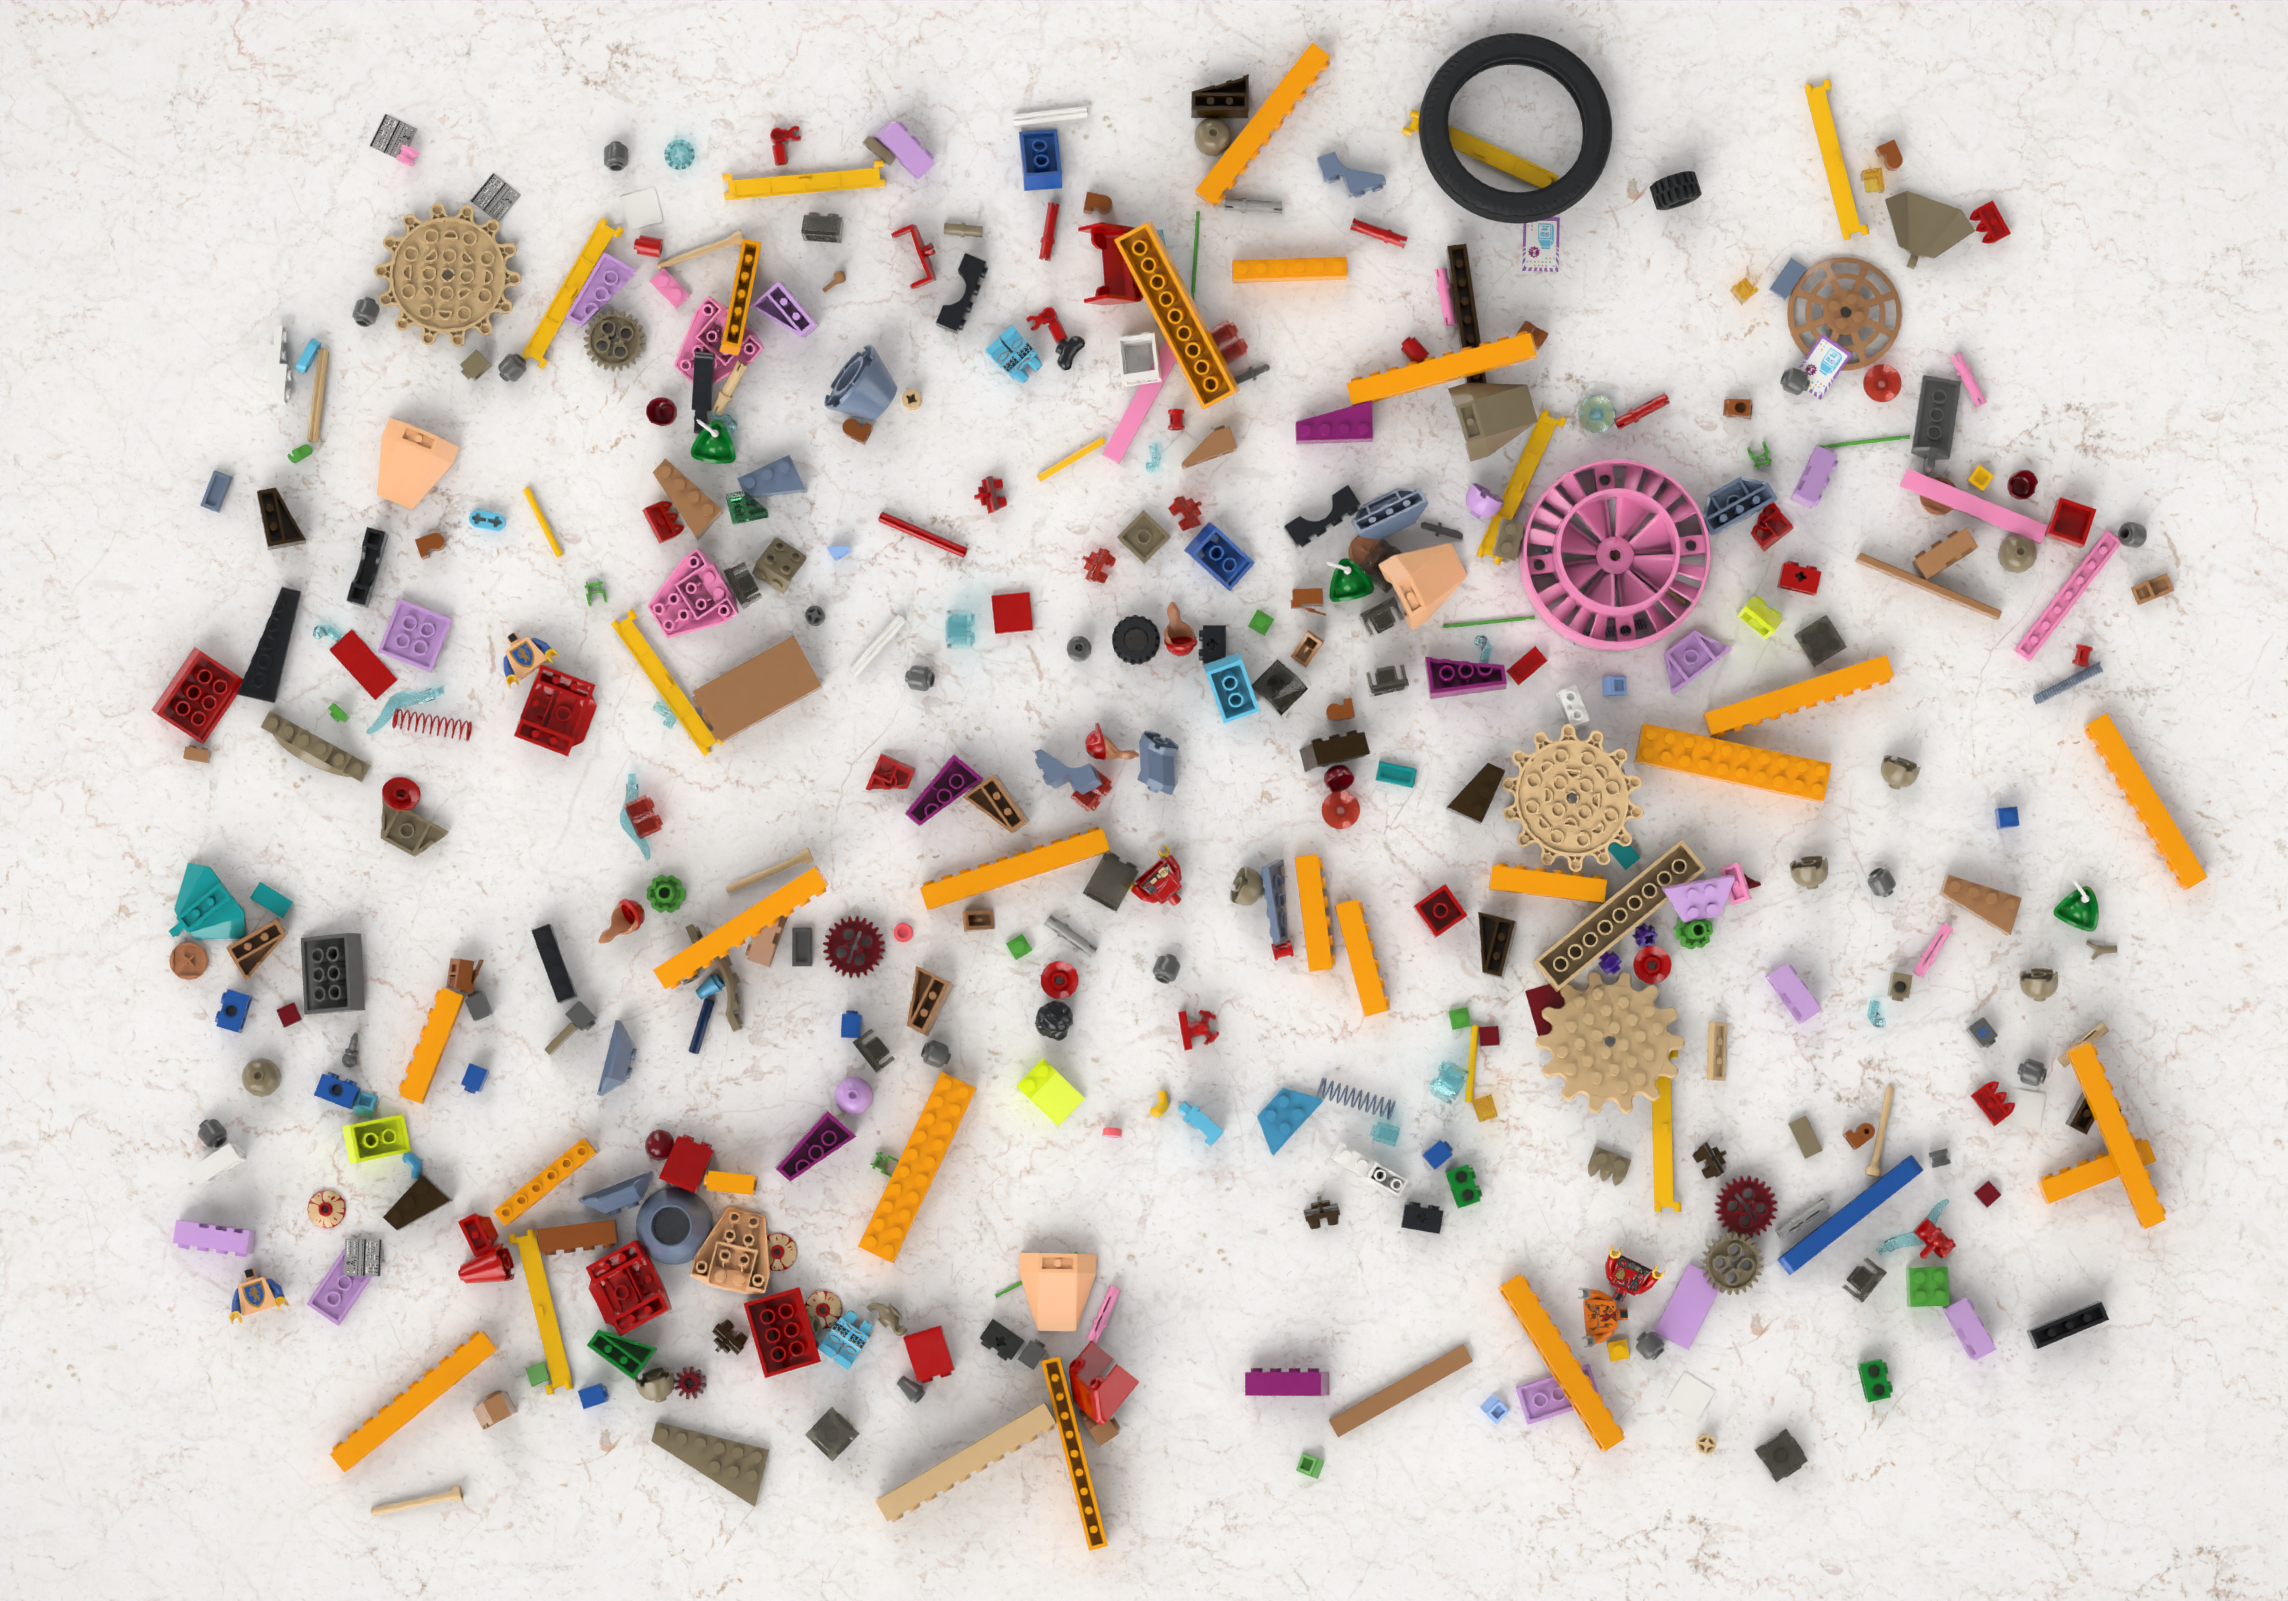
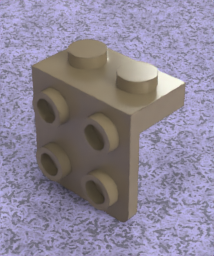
M1501 518L1492 555L1503 558L1502 562L1516 561L1521 552L1519 545L1524 537L1525 523Z
M774 538L757 560L752 574L784 594L792 578L804 564L807 557L781 539Z

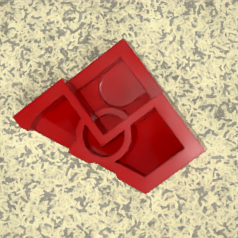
M1773 502L1759 514L1758 522L1750 534L1765 552L1794 529V527Z
M881 753L866 786V790L907 789L916 768Z

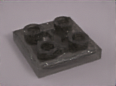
M1827 615L1794 635L1813 667L1818 666L1847 648Z

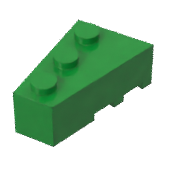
M599 1329L587 1344V1347L633 1381H635L657 1351L655 1347Z

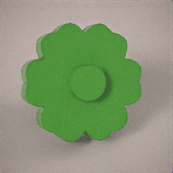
M664 875L654 878L652 880L653 886L647 888V899L652 901L651 907L659 913H663L665 910L669 913L679 910L680 902L686 899V890L680 887L681 881L673 875L667 878Z
M1680 917L1677 918L1678 925H1675L1673 928L1675 932L1674 937L1680 940L1682 947L1687 949L1703 948L1705 944L1710 942L1708 935L1713 933L1711 921L1701 919L1683 922Z

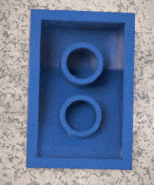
M1057 129L1019 132L1024 191L1062 188V169Z
M1210 522L1184 549L1192 559L1229 591L1255 563Z

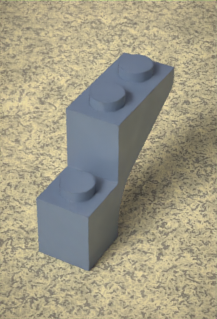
M1335 151L1317 157V164L1323 181L1334 183L1340 180L1339 177L1342 176L1349 197L1359 198L1364 196L1367 191L1372 190L1376 192L1383 189V186L1386 185V179L1382 174L1346 168L1337 158Z
M1041 749L1035 751L1037 759H1035L1036 764L1044 772L1042 777L1045 783L1054 789L1070 782L1073 790L1083 795L1102 785L1096 768L1090 763L1082 767L1070 768Z

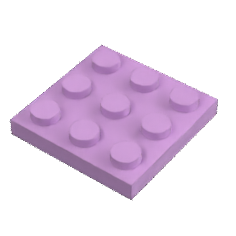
M398 598L378 653L432 673L453 619Z

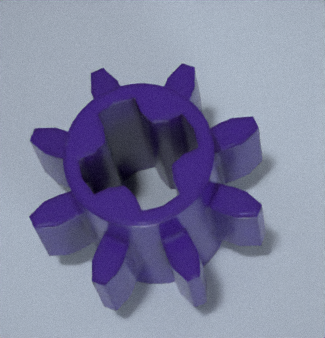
M1645 923L1636 927L1635 934L1632 935L1636 939L1635 943L1638 946L1643 944L1645 947L1655 944L1656 937L1658 936L1654 931L1655 928L1651 924L1647 926Z
M1606 951L1599 957L1602 961L1598 965L1606 974L1611 972L1614 975L1621 969L1619 964L1622 961L1613 951L1610 954Z

